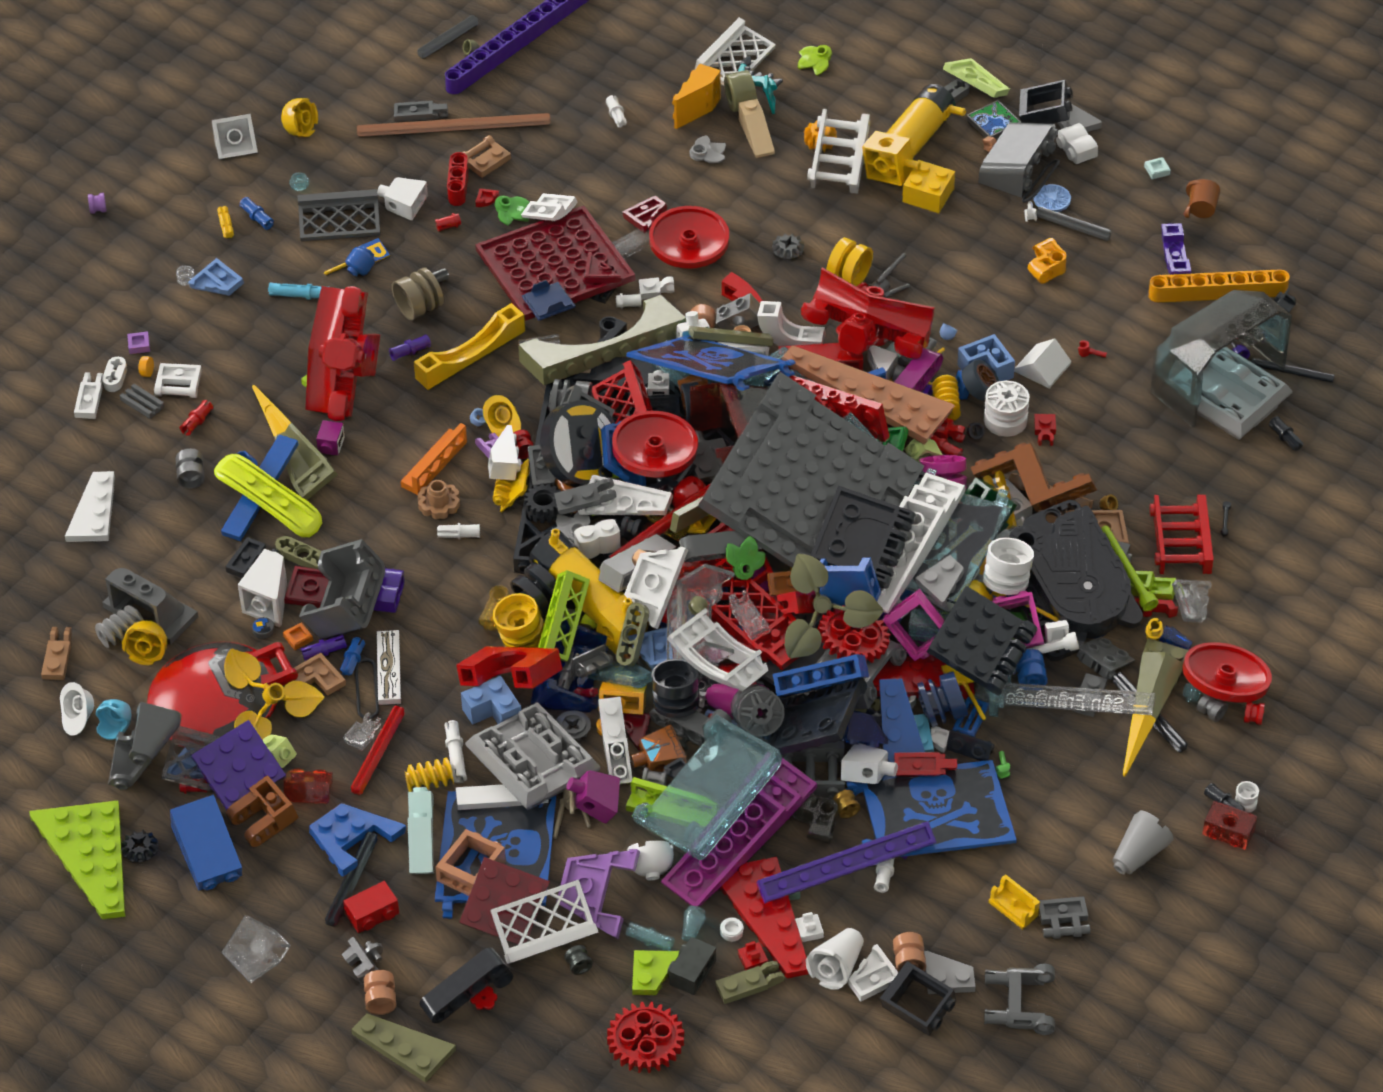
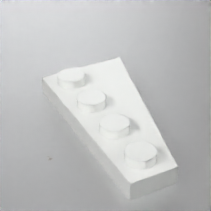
M114 471L92 473L66 532V542L109 541L115 483Z
M592 475L589 484L608 478ZM612 479L614 486L610 489L616 491V498L603 502L601 505L578 510L579 515H666L673 495L671 492Z

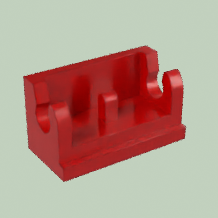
M794 591L777 595V601L788 602V608L781 610L784 614L793 612L795 614L814 613L815 609L812 602L816 594L815 591L810 593Z

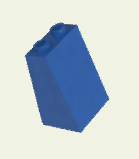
M214 795L170 810L171 828L198 891L202 889L211 890L219 883L225 881L230 883L239 879V876H242L241 863Z

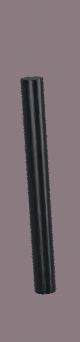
M1252 359V363L1260 368L1333 383L1335 376L1334 374L1267 360Z

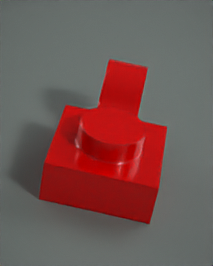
M946 418L933 435L941 439H947L948 436H951L953 440L963 442L965 439L963 434L965 427L954 425V420Z

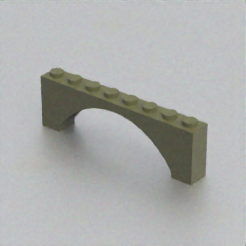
M662 295L643 301L644 313L631 329L620 336L603 342L584 345L554 344L539 341L535 338L518 344L519 362L543 385L554 382L555 379H564L594 368L602 363L610 362L615 357H626L627 352L676 339L677 325L685 323L686 317Z

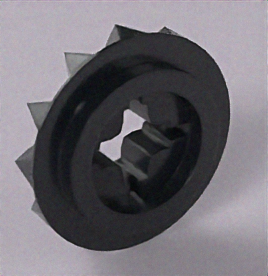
M144 829L139 833L133 831L132 835H126L125 840L121 842L122 854L132 862L147 861L158 850L157 838L153 836L152 832L146 833ZM143 842L144 847L138 846L136 848L135 843L141 844Z

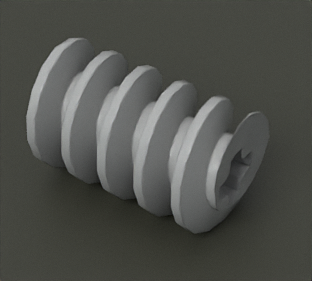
M127 605L124 610H119L117 615L112 614L110 619L106 618L102 623H97L95 631L102 644L109 648V641L116 645V637L122 641L124 638L122 633H126L131 625L144 619L136 608Z

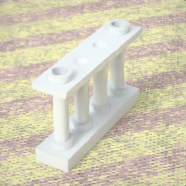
M823 109L822 116H818L817 120L819 133L812 169H808L807 180H810L811 188H815L817 179L843 182L849 185L850 193L858 194L864 161L862 146L868 139L870 114H862L861 121L850 122L828 119L827 109ZM826 127L850 129L858 132V138H854V140L824 135ZM823 144L851 147L855 150V155L843 157L821 154ZM827 162L849 165L852 168V172L847 175L819 172V163Z

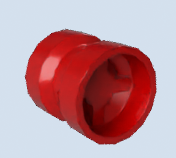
M517 430L513 434H516V446L519 448L518 458L527 459L529 458L528 446H534V443L531 441L530 433L527 430Z

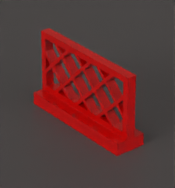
M631 360L623 364L625 369L592 387L594 399L605 405L607 402L613 403L611 408L615 411L619 404L625 405L620 414L614 411L612 417L618 418L615 424L629 417L626 414L630 407L636 408L633 414L653 411L641 372ZM626 377L624 384L618 386L619 380ZM608 388L604 396L599 395L600 390ZM614 389L620 390L616 399L610 398ZM625 392L631 393L627 401L622 400Z

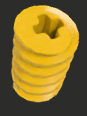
M942 375L937 377L932 383L933 397L955 405L953 411L947 417L955 421L961 416L958 381L951 375Z
M447 757L443 758L442 765L436 759L434 766L429 761H426L425 768H423L421 763H417L416 770H414L412 765H408L407 772L405 771L409 792H412L413 786L421 787L423 784L428 790H430L431 783L436 788H439V781H442L444 786H447L448 779H451L454 784L451 764Z

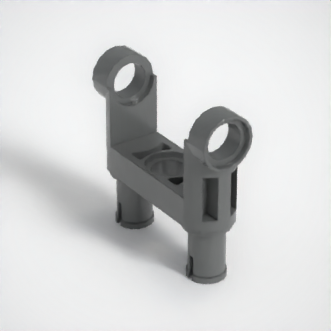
M1039 964L1034 968L1009 967L1006 971L985 969V985L999 984L1008 987V1008L1006 1010L985 1009L984 1024H1003L1008 1028L1034 1029L1040 1035L1052 1034L1055 1031V1019L1053 1017L1047 1016L1045 1013L1021 1012V984L1044 985V983H1050L1055 979V968L1050 964Z

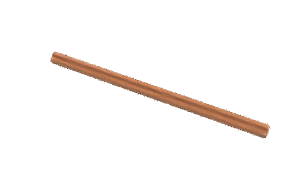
M549 113L368 124L358 125L357 135L364 137L549 125L551 121Z

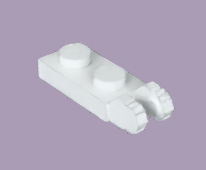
M85 372L75 405V418L96 419L103 387V373H97L96 381L91 382V374Z

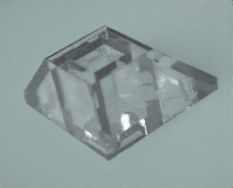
M244 916L221 953L248 982H253L277 966L291 945L276 930L249 916Z

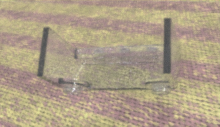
M703 564L676 581L667 604V638L695 616L691 614L688 607L694 596H701L707 601L708 612L706 615L711 619V606L721 600L723 595L722 584L734 577V572ZM704 638L693 646L712 665H716L734 654V649L717 643L707 642ZM667 640V660H685Z

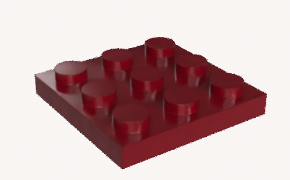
M484 857L459 923L499 938L490 910L547 890L550 881ZM540 898L533 900V902L538 904ZM524 903L519 913L531 918L536 907L529 903ZM518 906L512 907L510 909L516 911ZM506 910L497 913L500 922L509 926L514 914ZM517 916L511 928L524 933L529 921ZM533 923L531 924L526 934L527 936H529L531 933L532 927L534 925ZM510 931L506 940L518 945L522 936Z

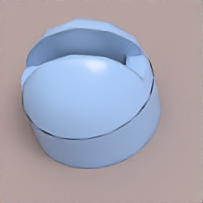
M943 323L939 333L944 340H951L955 337L958 330Z
M481 408L474 409L470 415V422L477 427L484 425L486 422L483 416V409Z

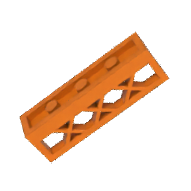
M460 423L454 430L449 429L401 480V487L418 495L421 488L426 487L467 443L466 425Z

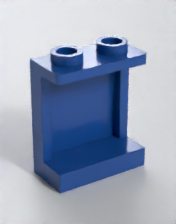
M862 558L859 566H828L826 559L820 560L828 571V582L825 586L820 587V594L826 595L831 603L845 606L846 597L856 590L866 591L878 601L881 589L871 558Z

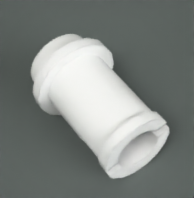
M620 293V295H616V307L621 309L623 307H641V294L622 295Z

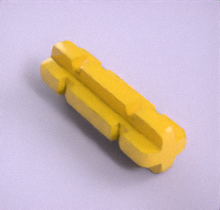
M218 207L217 211L223 237L226 239L232 238L234 231L228 207Z

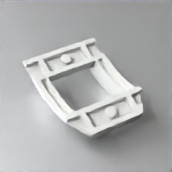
M706 608L668 636L667 640L692 667L712 680L739 689L742 692L768 671L767 664L762 663L760 657L761 650L754 651L730 636L718 622L714 624L706 615L708 612ZM704 638L715 650L740 665L727 673L705 660L693 646Z

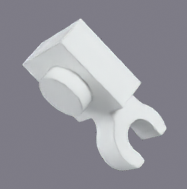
M659 277L639 280L641 300L659 296L661 293L675 292L673 277H666L660 282Z

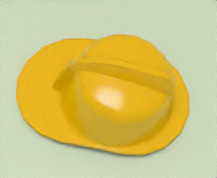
M494 395L485 402L483 416L492 433L499 437L507 425H512L513 433L521 430V421L516 407L508 398L502 395Z

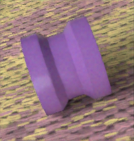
M104 193L96 196L88 194L90 214H95L96 211L106 212Z

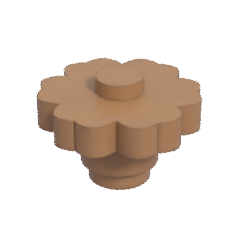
M442 480L432 481L428 487H422L417 495L418 509L424 516L432 515L433 519H445L448 517V513L455 514L460 507L459 490L454 485H446Z

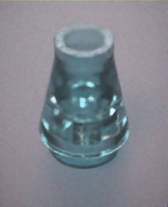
M689 906L684 911L683 933L681 937L684 941L688 942L691 937L696 938L706 920L704 909L697 906Z

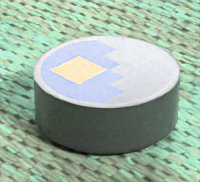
M267 617L256 619L252 623L254 636L259 639H266L272 636L274 633L273 621Z

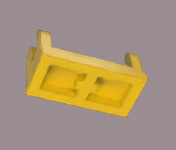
M1006 874L1001 878L998 888L995 885L992 887L988 903L1022 930L1039 916L1040 901Z

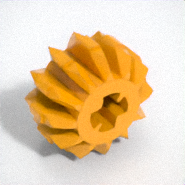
M817 120L815 123H809L808 127L804 130L805 145L809 146V150H816L819 133ZM826 127L824 136L837 138L836 128ZM823 144L822 151L825 152L826 149H832L833 145Z

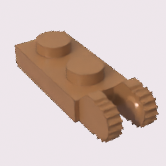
M52 627L41 673L42 679H65L71 651V627L65 628L64 641H57L59 636L58 627Z

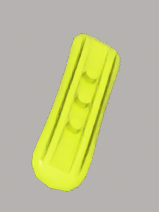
M230 454L225 456L215 467L214 474L218 480L258 504L295 534L301 537H311L318 532L322 525V516L310 502L275 480L247 458L239 454Z

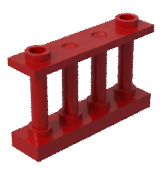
M1154 495V502L1149 506L1150 517H1154L1157 553H1155L1154 559L1155 566H1159V574H1164L1165 563H1198V565H1202L1203 574H1212L1214 559L1206 495H1197L1196 503H1193L1192 506H1160L1159 495ZM1161 514H1192L1196 516L1197 520H1194V522H1162ZM1194 530V532H1198V536L1196 538H1163V531ZM1164 547H1196V549H1200V552L1190 555H1165Z

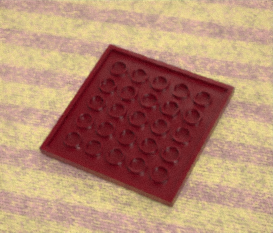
M584 205L572 209L559 220H541L475 244L477 253L514 306L524 314L525 321L535 318V315L521 295L531 292L533 285L547 280L550 285L559 282L573 303L636 281L635 273ZM588 252H592L595 258L609 265L616 274H621L622 283H585L584 276Z

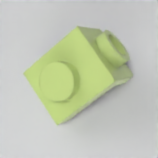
M271 734L263 739V742L281 768H284L296 756V752L287 737Z

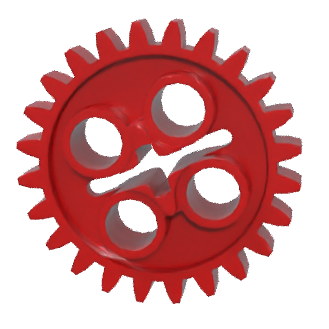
M834 608L833 612L828 610L826 615L822 616L818 630L822 637L821 643H824L823 649H830L829 655L836 653L837 659L856 654L865 655L866 661L868 659L871 663H874L875 658L880 659L881 655L885 654L890 642V633H887L888 627L883 626L884 620H876L866 627L854 628L845 623L843 619L845 611Z
M641 1002L639 1008L631 1004L630 1011L622 1008L623 1015L616 1013L615 1020L610 1021V1028L607 1029L609 1052L613 1053L614 1060L620 1059V1066L628 1063L630 1071L635 1066L638 1067V1073H641L643 1068H647L648 1073H651L652 1067L660 1071L661 1064L669 1067V1059L676 1061V1054L682 1053L681 1046H684L682 1021H678L677 1014L671 1016L670 1008L663 1011L662 1004L657 1008H654L653 1002L648 1007H645L644 1003Z

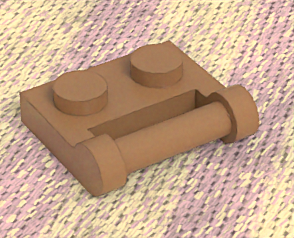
M490 135L483 138L481 143L467 152L463 151L468 158V168L481 178L511 159V153L496 143ZM489 148V150H487L486 152H484L483 154H481V155L478 156L477 158L471 159L472 157H474L475 155H477L478 153H480V152L483 151L484 149Z

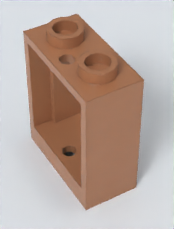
M465 829L435 867L438 882L469 896L477 874L473 876L453 866L463 852L469 847L490 857L489 859L502 864L506 862L505 847L500 843L493 842L484 838L479 833Z

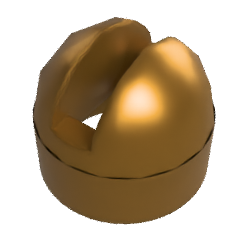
M1112 494L1104 496L1100 499V508L1102 510H1117V498Z

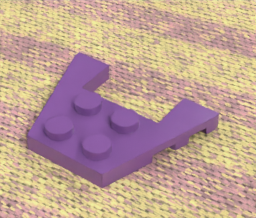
M629 849V851L623 852L614 851L609 854H593L567 858L561 885L579 880L594 924H596L597 928L619 939L624 918L601 913L612 868L635 871L640 851L638 849ZM575 886L566 889L562 898L575 903L578 896ZM560 901V906L571 911L572 906ZM575 908L573 913L587 921L584 912Z

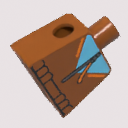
M668 725L639 740L640 752L630 755L634 768L646 765L650 771L656 772L665 771L664 767L680 757L686 763V755L672 725Z

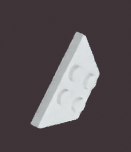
M684 547L674 550H659L655 553H640L624 595L632 599V603L637 602L647 606L649 609L648 621L653 628H659L686 558L688 549Z

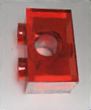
M1214 801L1204 821L1203 835L1246 850L1255 831L1257 816Z

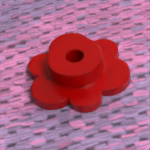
M487 986L470 999V1002L476 1005V1008L479 1010L483 1008L492 1009L494 1001L497 1000V994L493 993V989Z

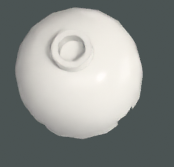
M646 841V845L639 847L638 843L629 846L627 851L629 849H638L640 851L634 872L640 876H645L646 880L659 879L660 875L666 873L672 866L674 860L673 845H670L667 841Z

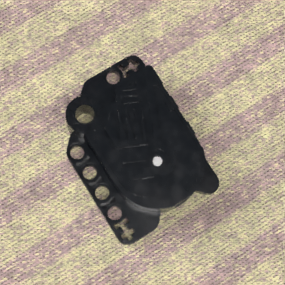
M1067 500L1025 518L1022 526H1018L1011 531L1009 538L1025 542L1034 551L1029 584L1025 591L1032 592L1036 607L1057 617L1060 621H1067L1069 633H1076L1079 646L1085 643L1086 638L1104 635L1113 630L1118 624L1128 628H1136L1140 625L1143 613L1131 593L1130 578H1128L1123 563L1111 547L1109 539L1103 533L1089 506L1081 508L1078 502ZM1067 508H1069L1070 510H1074L1072 512L1066 513ZM1054 515L1057 519L1054 523H1049L1045 517ZM1024 605L1019 606L1018 609L1024 619L1034 624L1033 618L1028 614L1030 608ZM1040 614L1039 623L1041 628H1045L1046 622H1056ZM1063 648L1059 649L1057 654L1055 651L1044 654L1051 661H1059L1078 653L1080 650L1070 651V649L1065 650Z

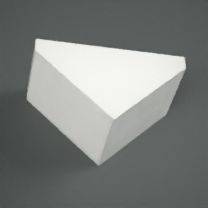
M872 345L867 350V360L872 370L883 367L886 371V380H890L896 365H898V354Z

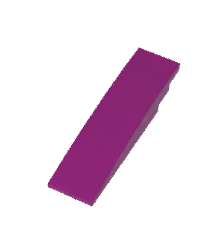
M781 758L770 771L766 770L754 784L751 782L661 880V883L693 908L698 909L790 818L815 791L817 783L788 761Z

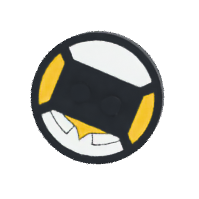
M577 400L559 405L546 417L540 434L541 454L549 471L562 483L573 487H580L589 484L592 475L600 476L598 470L604 465L601 429L605 425L615 424L611 415L603 407L591 401ZM606 468L602 469L601 471L602 474L606 477H609L612 474V472Z

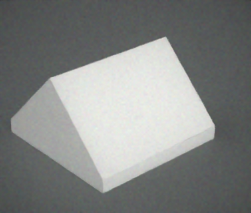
M251 114L212 120L214 141L219 159L258 153Z
M1051 339L1036 344L1015 367L1014 372L1050 389L1071 365V360L1057 340Z

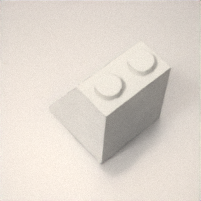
M264 549L238 583L242 613L257 619L267 617L277 627L282 625L285 605L284 597L287 590L284 557L277 552Z

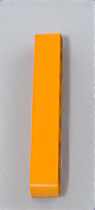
M1284 270L1157 275L1150 279L1148 297L1151 301L1158 303L1276 297L1280 291L1284 293L1288 289L1290 275Z

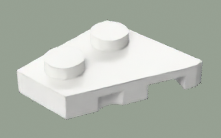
M878 944L872 947V952L867 959H863L860 963L859 969L851 975L848 985L861 1002L887 989L897 976L898 971Z

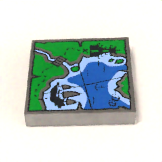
M999 100L967 114L966 119L985 138L990 136L995 139L1000 137L1010 122L1021 123Z

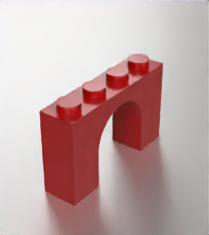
M486 646L456 665L460 686H480L492 677L512 672L515 688H535L563 670L559 649Z

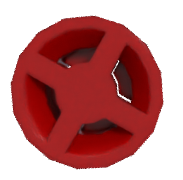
M1247 702L1244 723L1252 721L1257 725H1262L1265 703L1253 704V702Z

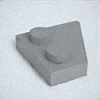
M924 951L927 965L926 973L954 989L955 993L975 992L976 986L972 966ZM927 988L928 994H936L935 992Z

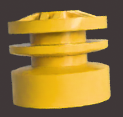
M518 593L511 594L499 601L493 610V620L504 646L536 648L540 642L544 622L535 600L529 595Z

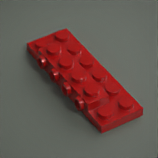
M789 376L795 382H800L803 387L808 385L810 391L816 389L815 394L817 396L822 394L821 400L828 402L826 407L831 408V411L872 438L885 442L890 437L883 404L800 377Z

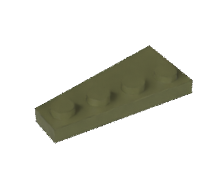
M368 1013L351 1029L352 1035L425 1083L456 1051V1045Z

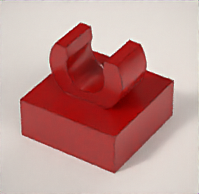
M753 941L745 944V947L738 949V956L745 971L757 966L761 967L764 963L768 962L760 942L755 943Z

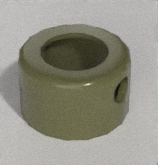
M748 70L730 73L724 77L725 95L731 111L739 112V102L757 99L754 81Z

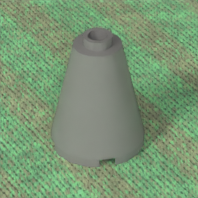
M1140 810L1134 814L1114 855L1113 863L1115 870L1123 875L1125 873L1131 874L1169 846L1174 839L1169 828L1166 825L1162 828L1157 824L1159 819L1146 811Z

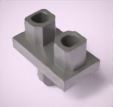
M352 937L348 940L351 946L342 953V956L350 966L359 960L362 961L360 965L353 969V972L363 982L367 973L378 970L372 960L375 959L376 962L382 960L380 955L383 952V947L380 943L372 944L371 941L365 943L366 949H364Z

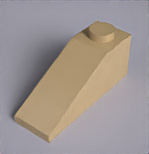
M758 99L739 102V122L755 157L760 158L775 154L765 116Z

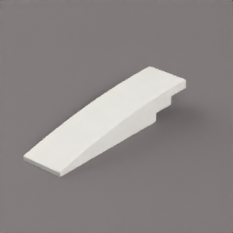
M925 473L920 484H915L909 497H904L899 507L913 511L916 514V518L909 532L899 530L907 534L908 539L904 542L905 546L900 559H897L899 561L897 566H887L893 570L894 575L891 577L892 580L889 588H880L881 595L877 601L883 608L884 613L888 614L922 565L966 491L965 485Z

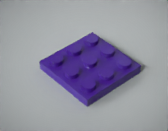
M249 720L191 755L192 760L226 810L249 793V788L268 775L275 784L286 777V774Z

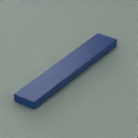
M279 434L259 468L275 480H278L299 445L298 440ZM242 495L223 526L221 534L241 541L261 507Z

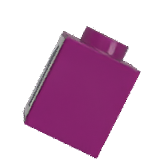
M322 421L316 438L317 449L321 453L339 455L345 438L343 423Z

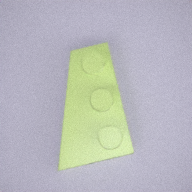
M972 58L946 62L943 70L980 89L991 97L997 98L1008 95L1010 88Z

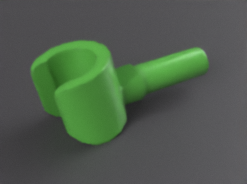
M1000 751L1001 765L996 766V773L998 778L1002 779L1010 776V764L1006 762L1004 751Z

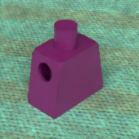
M589 770L580 779L571 777L568 780L566 788L576 793L575 806L605 824L617 814L620 787L619 777Z

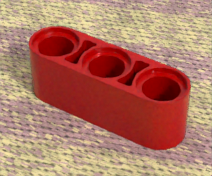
M463 152L453 153L449 161L447 192L448 202L453 206H460L466 201L469 170L468 158Z

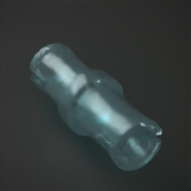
M632 921L629 923L630 927L627 928L626 936L643 941L647 946L653 945L666 951H671L675 940L674 937L656 932V929L652 927L648 929Z

